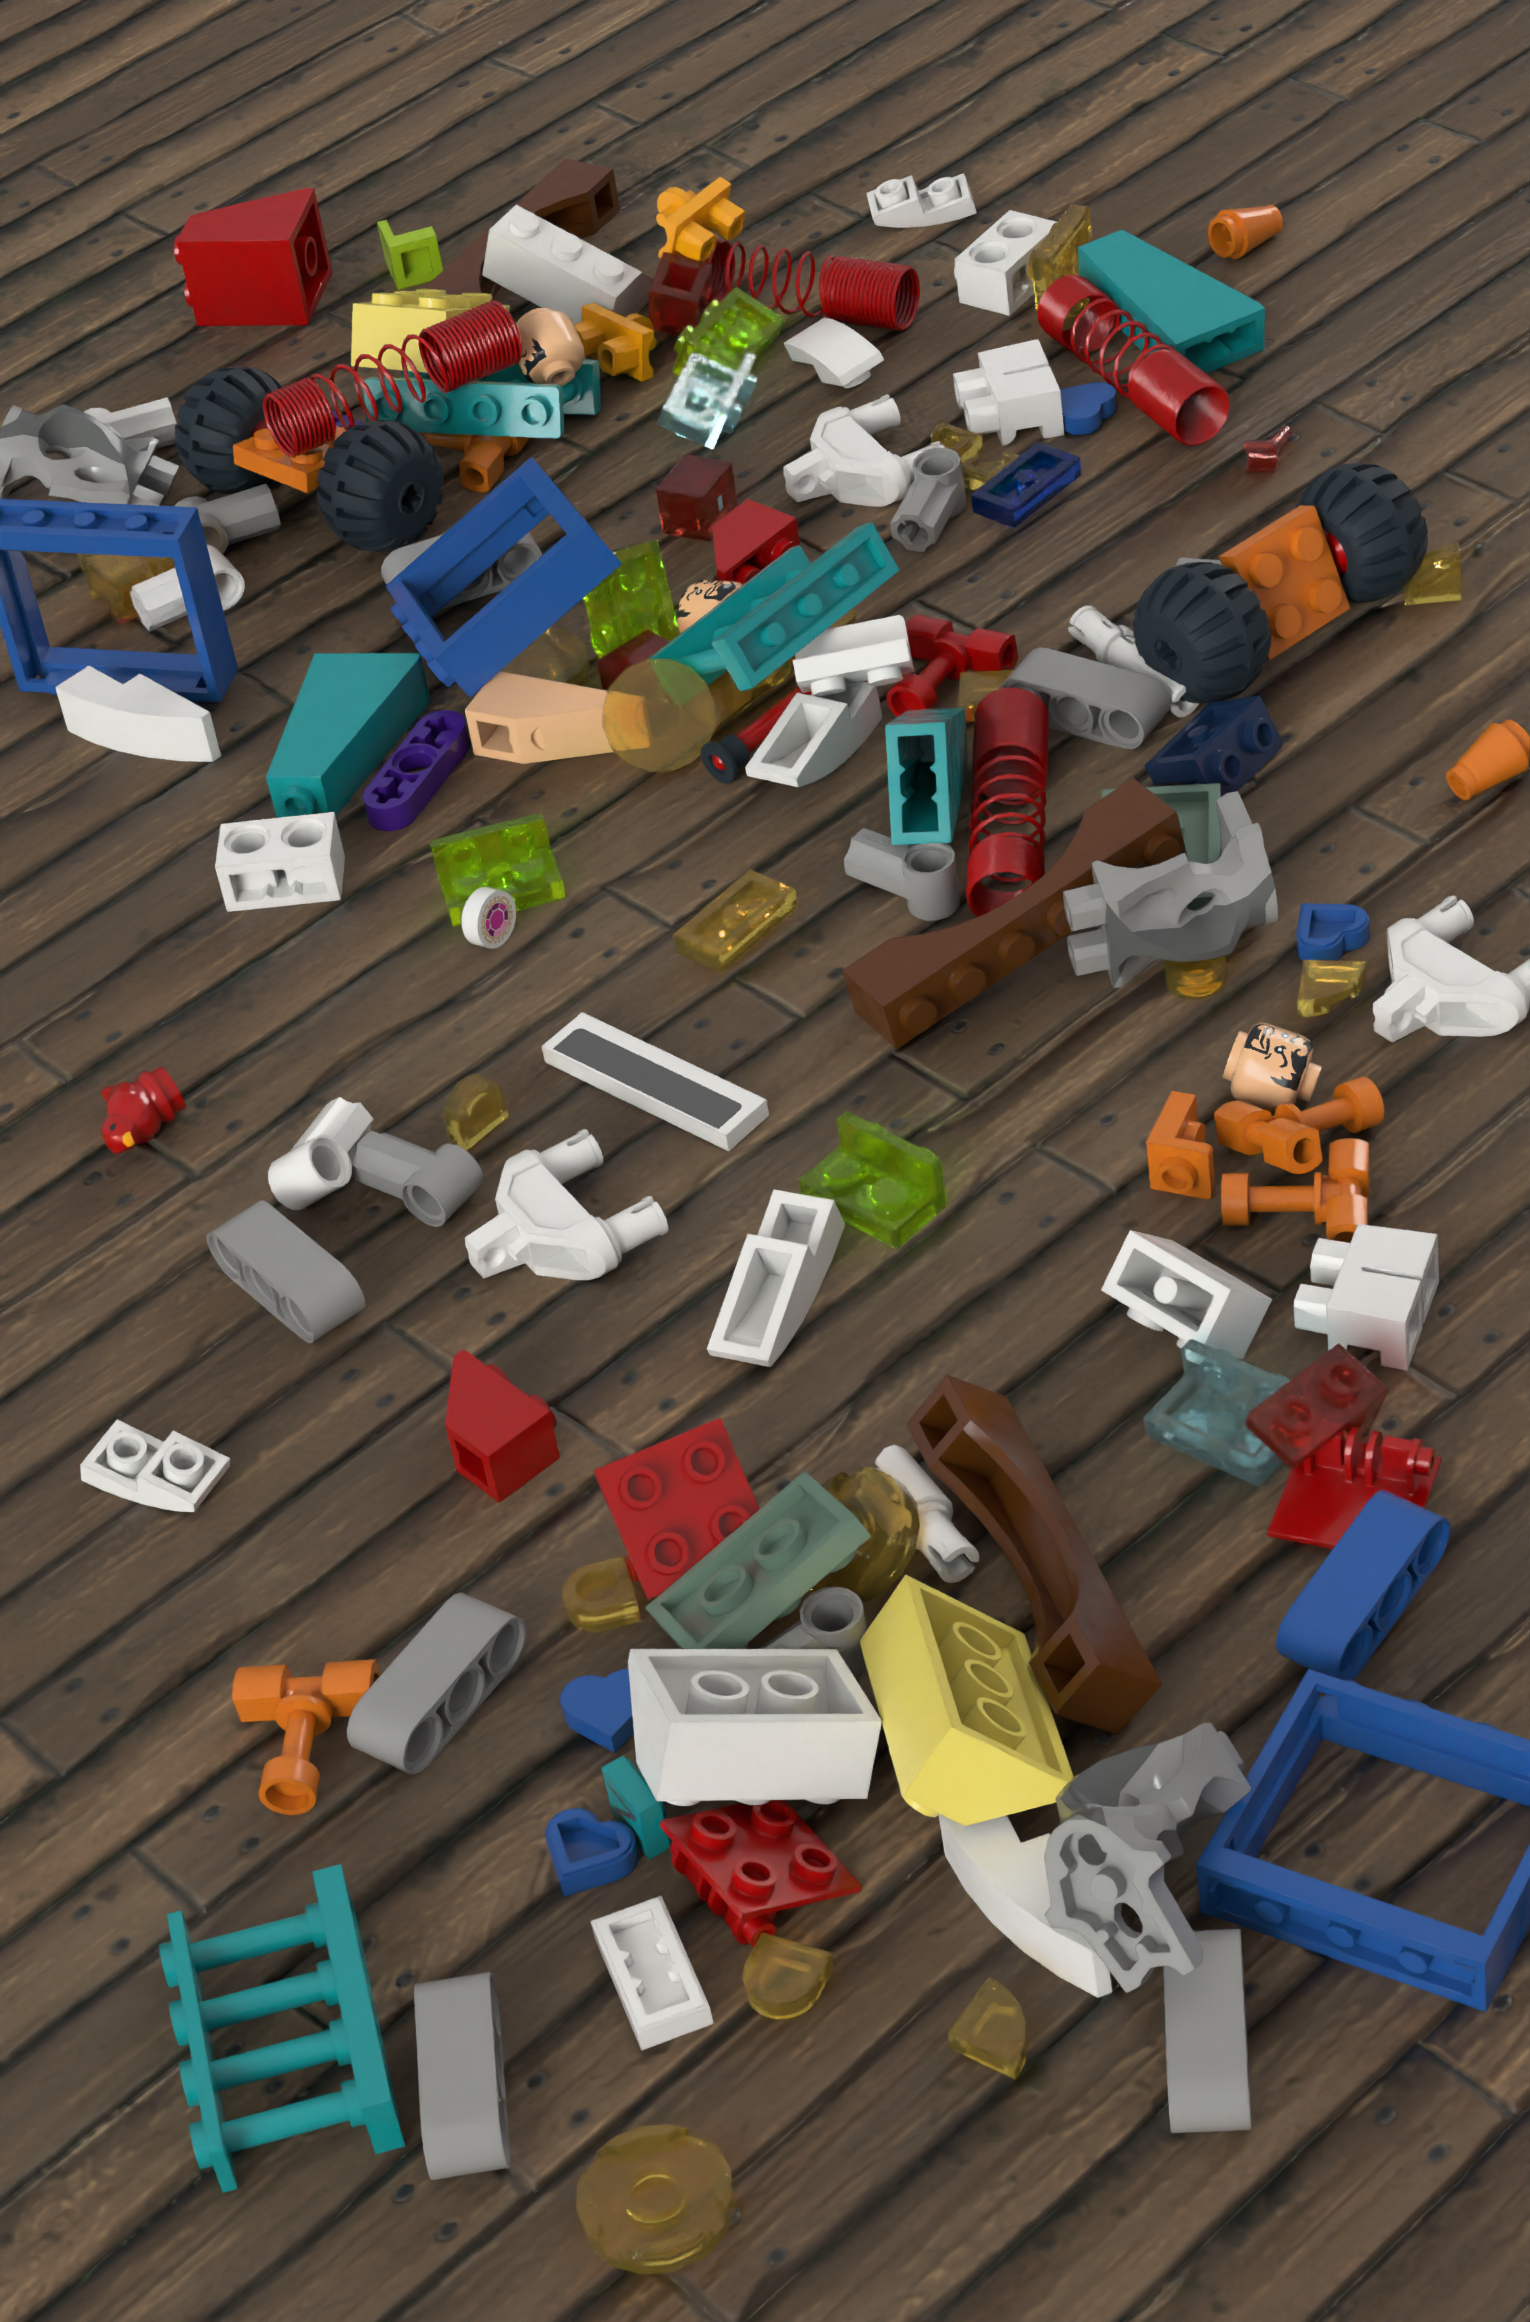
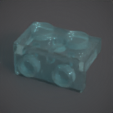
M692 351L662 408L657 425L673 431L680 437L693 440L713 450L723 431L732 435L743 411V405H747L759 377L750 374L757 356L747 351L738 371H735Z
M1189 1339L1181 1348L1185 1375L1145 1415L1147 1436L1260 1487L1292 1453V1436L1295 1426L1297 1424L1306 1425L1302 1390L1297 1384L1292 1383L1283 1375L1269 1373L1237 1359L1225 1350L1214 1349L1194 1339Z

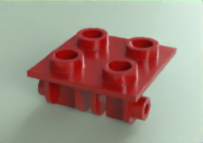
M721 1417L593 1470L628 1553V1556L624 1557L626 1569L634 1583L640 1582L647 1600L664 1592L759 1510Z
M1314 1419L1309 1422V1425L1297 1424L1292 1436V1451L1298 1452L1267 1535L1268 1537L1333 1549L1366 1503L1380 1490H1386L1426 1508L1442 1463V1457L1436 1456L1435 1449L1424 1447L1423 1439L1414 1438L1412 1441L1385 1436L1383 1440L1382 1432L1372 1431L1368 1443H1363L1362 1429L1358 1427H1352L1348 1438L1345 1439L1344 1428L1321 1424V1421Z
M770 1800L762 1805L740 1803L664 1819L660 1822V1827L672 1840L670 1852L673 1854L671 1860L673 1867L677 1872L686 1876L695 1887L697 1895L703 1901L708 1902L709 1909L715 1915L725 1916L724 1922L730 1927L734 1938L740 1944H750L754 1948H761L767 1945L776 1933V1927L773 1925L777 1911L861 1892L862 1885L785 1800Z

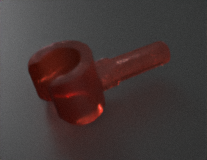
M1288 426L1281 427L1269 440H1246L1244 452L1248 453L1245 473H1275L1278 452L1283 444L1292 436L1291 428Z

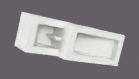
M87 666L55 687L67 730L92 743L119 752L175 761L214 762L221 757L210 712L142 674H138L128 682L121 684L93 667Z
M865 681L845 685L846 691L823 697L796 693L746 765L747 776L801 787L814 783L832 773L855 753L883 718L877 686H869L868 682Z
M773 1190L758 1235L747 1234L707 1347L709 1355L772 1367L790 1343L809 1311L832 1262L843 1233L845 1223L834 1200Z
M939 1814L945 1857L965 1891L991 1923L1024 1953L1060 1978L1097 1998L1112 1993L1110 1971L1091 1945L1077 1932L1051 1927L1044 1915L1051 1906L1044 1861L1046 1844L1050 1833L1021 1843L1007 1815L964 1826Z

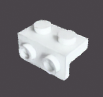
M901 615L826 629L795 654L796 659L793 660L796 682L802 693L812 691V696L815 697L842 693L846 691L845 685L868 681L869 686L892 684L903 679L902 674L914 672L906 624Z

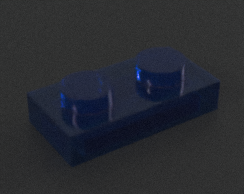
M1037 442L971 494L973 513L1016 528L1081 476L1080 457Z

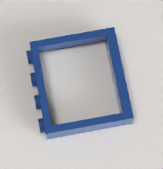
M530 457L386 585V588L396 601L390 607V610L403 624L402 628L415 642L414 646L426 659L431 671L447 687L456 682L471 697L622 563L539 464ZM551 514L566 535L446 640L432 620V617L547 515Z
M0 499V627L19 691L55 695L57 694L56 686L87 666H91L121 684L128 682L138 674H142L189 701L197 703L221 702L238 671V666L197 507ZM23 551L173 558L198 655L50 647Z
M1308 1669L1245 1778L1251 1787L1250 1792L1226 1811L1196 1864L1200 1911L1487 2012L1530 1927V1844L1483 1936L1257 1859L1256 1857L1322 1739L1530 1807V1740L1503 1732L1488 1723H1475L1432 1709L1416 1700H1404L1363 1687L1350 1679L1345 1681ZM1320 1692L1325 1694L1324 1697L1320 1696Z

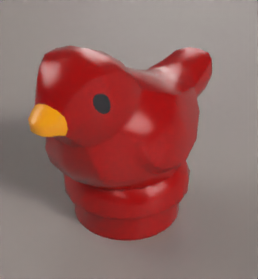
M160 1066L150 1073L147 1071L140 1073L134 1082H121L116 1086H107L101 1090V1095L107 1103L108 1117L103 1122L101 1128L102 1138L114 1154L132 1150L137 1144L152 1140L162 1123L172 1122L175 1120V1114L186 1108L179 1089L163 1067Z

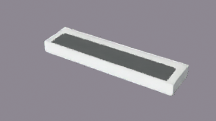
M583 1012L542 1045L545 1063L727 1151L734 1148L769 1116L767 1099Z

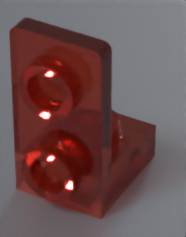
M1338 1343L1250 1411L1245 1421V1426L1291 1468H1296L1343 1430L1345 1439L1348 1438L1352 1427L1361 1428L1362 1439L1366 1437L1374 1424L1389 1388Z

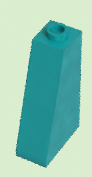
M1119 230L1078 247L1079 275L1089 280L1108 295L1111 300L1117 303L1120 309L1129 312L1134 321L1143 323L1149 332L1158 335L1163 344L1173 347L1175 351L1181 353L1204 373H1209L1264 350L1265 308L1252 298L1124 230ZM1121 315L1119 326L1129 322L1127 317ZM1130 326L1122 328L1121 331L1129 338ZM1135 326L1133 337L1143 333L1141 328ZM1150 337L1147 349L1151 348L1154 345H1158L1157 342ZM1139 338L1133 342L1141 351L1145 344V338ZM1159 349L1153 350L1152 352L1148 353L1146 356H1148V355H1150V354H1152V353L1158 351Z
M314 653L266 775L276 818L334 812L336 817L428 705L430 694L420 653Z
M965 707L907 710L885 725L891 845L951 843L953 841L968 768Z

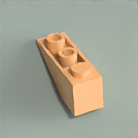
M500 671L480 689L465 709L474 755L527 764L649 748L653 743L645 697Z

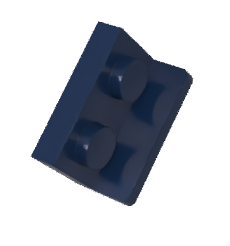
M1260 696L1209 702L1144 766L1154 785L1180 782L1181 785L1220 783L1222 797L1226 793L1238 791L1282 748L1283 742Z

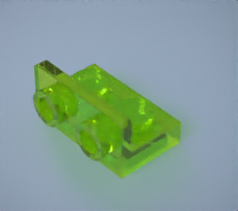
M735 287L722 301L714 299L702 315L700 324L696 328L688 325L681 333L674 346V351L679 354L672 372L682 377L694 364H697L730 386L781 333L786 319Z
M658 539L642 541L612 550L622 564L583 598L591 627L590 641L602 666L632 664L648 659L680 635Z
M541 813L434 839L430 843L439 886L452 927L462 925V912L465 903L471 894L481 887H490L509 893L515 902L516 911L566 898L563 881L550 847L546 823Z
M845 1111L836 1120L840 1145L798 1180L800 1194L834 1200L844 1222L898 1250L947 1206L942 1162L929 1149L916 1146L888 1132L878 1123L868 1122L849 1111Z

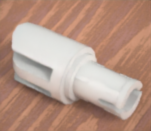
M897 1445L884 1448L875 1461L879 1468H874L869 1473L864 1484V1491L858 1496V1499L900 1548L920 1550L945 1582L954 1583L966 1578L973 1572L975 1567L963 1554L971 1562H978L979 1552L960 1534L951 1522L953 1515L952 1502L906 1449Z

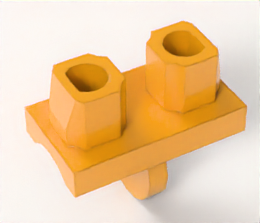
M719 177L697 195L691 190L685 192L678 187H669L662 192L657 199L659 214H657L656 220L660 226L665 228L667 242L665 246L659 249L658 257L671 264L678 257L684 255L700 266L711 257L715 250L717 236L711 233L712 231L728 241H732L743 230L746 212L729 201L732 184Z
M593 302L582 306V322L574 324L584 346L585 358L591 357L599 360L601 370L612 376L625 373L641 382L653 378V368L649 363L648 356L649 351L655 348L657 340L654 337V328L650 319L638 313L623 317Z

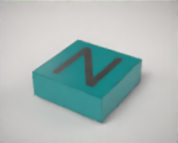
M623 1755L601 1767L612 1814L618 1822H622L631 1828L635 1835L637 1846L650 1860L670 1849V1842L672 1840L660 1827L661 1820L667 1819L663 1801L655 1800L646 1780L629 1758L626 1759Z

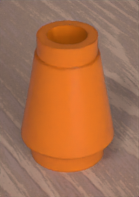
M1274 205L1222 210L1209 223L1207 233L1209 244L1218 256L1239 259L1274 235L1279 234L1283 228V218L1278 208Z
M1507 719L1501 724L1491 723L1454 766L1446 772L1445 777L1449 787L1458 797L1467 801L1474 795H1478L1527 771L1530 761V736L1518 723Z

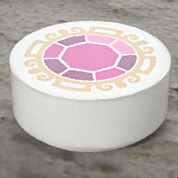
M481 887L475 890L466 901L462 912L461 922L465 938L471 944L490 949L503 945L509 939L516 921L515 902L509 893L490 887Z

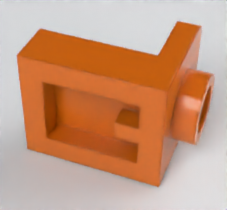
M1171 1091L1146 1141L1150 1189L1210 1199L1216 1188L1213 1148L1205 1143V1124L1198 1122L1196 1095Z

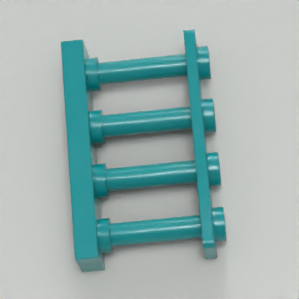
M584 359L581 368L575 373L574 378L563 386L530 383L522 375L519 365L514 364L509 368L500 370V372L497 371L487 377L478 379V381L469 383V385L443 393L434 384L428 373L419 372L426 389L427 397L424 403L418 402L413 397L401 370V378H393L402 398L403 408L401 413L393 411L383 394L379 377H369L364 380L375 399L379 412L378 420L403 423L416 432L557 439L564 434V414L595 415L601 411L599 360ZM408 371L412 385L422 399L418 381L413 371ZM384 377L388 393L398 408L394 390L387 377ZM364 390L365 405L374 418L372 405ZM365 415V421L368 422L370 420Z
M872 522L855 528L812 563H810L800 546L789 548L650 657L649 665L675 706L686 704L727 670L739 691L754 688L900 570Z
M341 1864L312 1871L318 1902L305 1905L306 1913L195 1943L192 1941L182 1910L167 1914L171 1941L159 1944V1952L169 1988L179 1986L181 1994L180 2000L169 2002L170 2017L179 2047L189 2045L192 2058L179 2062L180 2076L189 2107L200 2105L202 2120L189 2123L190 2135L200 2170L213 2166L222 2193L238 2189L233 2152L350 2121L352 2128L366 2124L375 2155L405 2147L356 1912ZM311 1942L314 1943L316 1949L328 1947L330 1959L317 1962L318 1970L205 2001L200 1972ZM323 2000L326 2001L327 2007L340 2005L342 2018L329 2021V2030L219 2060L215 2059L211 2037L212 2030ZM337 2060L340 2067L352 2064L354 2079L341 2082L342 2090L226 2122L221 2093L223 2090Z

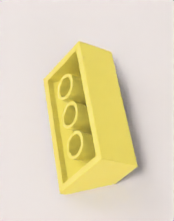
M905 1575L859 1641L902 1797L912 1808L923 1815L937 1817L941 1814L964 1826L1056 1803V1796L1074 1776L1047 1698L1029 1665L1032 1654L1025 1634Z

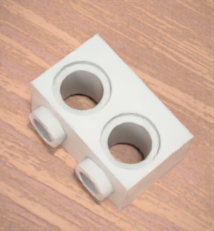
M1009 210L955 258L954 276L957 280L959 303L1008 316L1014 313L1064 267L1060 222Z
M334 812L224 823L220 825L215 869L227 912L341 900L345 854Z

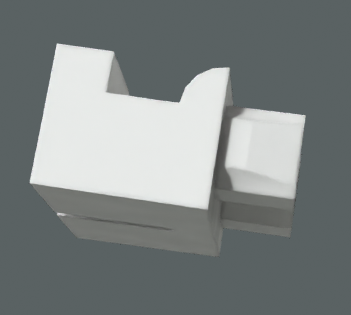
M1038 339L979 352V368L953 373L956 401L959 408L964 409L966 425L971 437L997 432L1002 446H1005L1014 440L1016 431L1020 429L1039 426L1044 439L1064 435L1060 389Z
M1357 1224L1351 1243L1318 1238L1310 1265L1311 1282L1334 1287L1330 1289L1300 1284L1294 1299L1295 1328L1327 1334L1329 1355L1342 1354L1348 1345L1380 1351L1381 1366L1407 1371L1422 1331V1323H1425L1439 1284L1438 1234Z

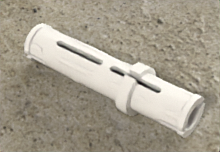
M1092 606L1081 607L1073 614L1069 623L1074 626L1068 628L1070 635L1093 650L1098 662L1156 678L1169 692L1172 701L1170 711L1177 717H1185L1191 714L1199 705V703L1180 700L1182 695L1186 693V687L1145 664L1143 657L1139 656L1135 645L1136 639L1131 629L1124 625H1119L1118 627Z

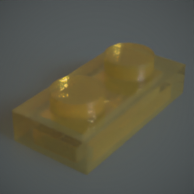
M751 869L748 870L673 934L676 953L723 973L798 908L795 888Z

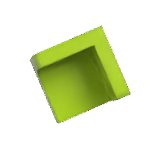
M387 220L377 222L385 263L398 290L430 282L443 271L437 237L432 226L394 236Z

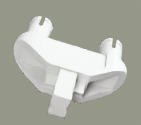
M887 394L878 400L852 410L839 406L821 413L810 437L812 451L783 466L786 481L785 487L787 493L796 502L832 494L841 503L883 507L904 499L914 481L912 465L918 454L929 449L945 447L943 444L940 445L939 441L931 443L930 446L902 457L892 454L890 451L887 452L872 437V435L889 428L900 426L901 418L894 399L890 398V395Z
M1454 895L1448 896L1441 904L1420 918L1400 919L1387 928L1391 985L1385 990V994L1373 1003V1014L1375 1016V1022L1373 1023L1374 1031L1392 1043L1424 1026L1441 1036L1483 1037L1507 1032L1522 1022L1529 1012L1530 959L1506 974L1493 971L1448 944L1462 933L1471 930L1474 925L1473 914L1467 904L1462 899L1457 902V897Z
M582 1129L576 1135L541 1153L537 1150H524L508 1158L505 1162L495 1197L498 1215L466 1236L465 1246L471 1265L483 1279L526 1263L536 1275L571 1280H592L616 1269L622 1260V1254L658 1235L666 1234L668 1232V1223L661 1207L657 1202L653 1201L651 1196L642 1198L640 1202L605 1220H602L600 1217L594 1218L561 1185L593 1168L602 1166L604 1163L602 1152L592 1134L589 1135L587 1129Z

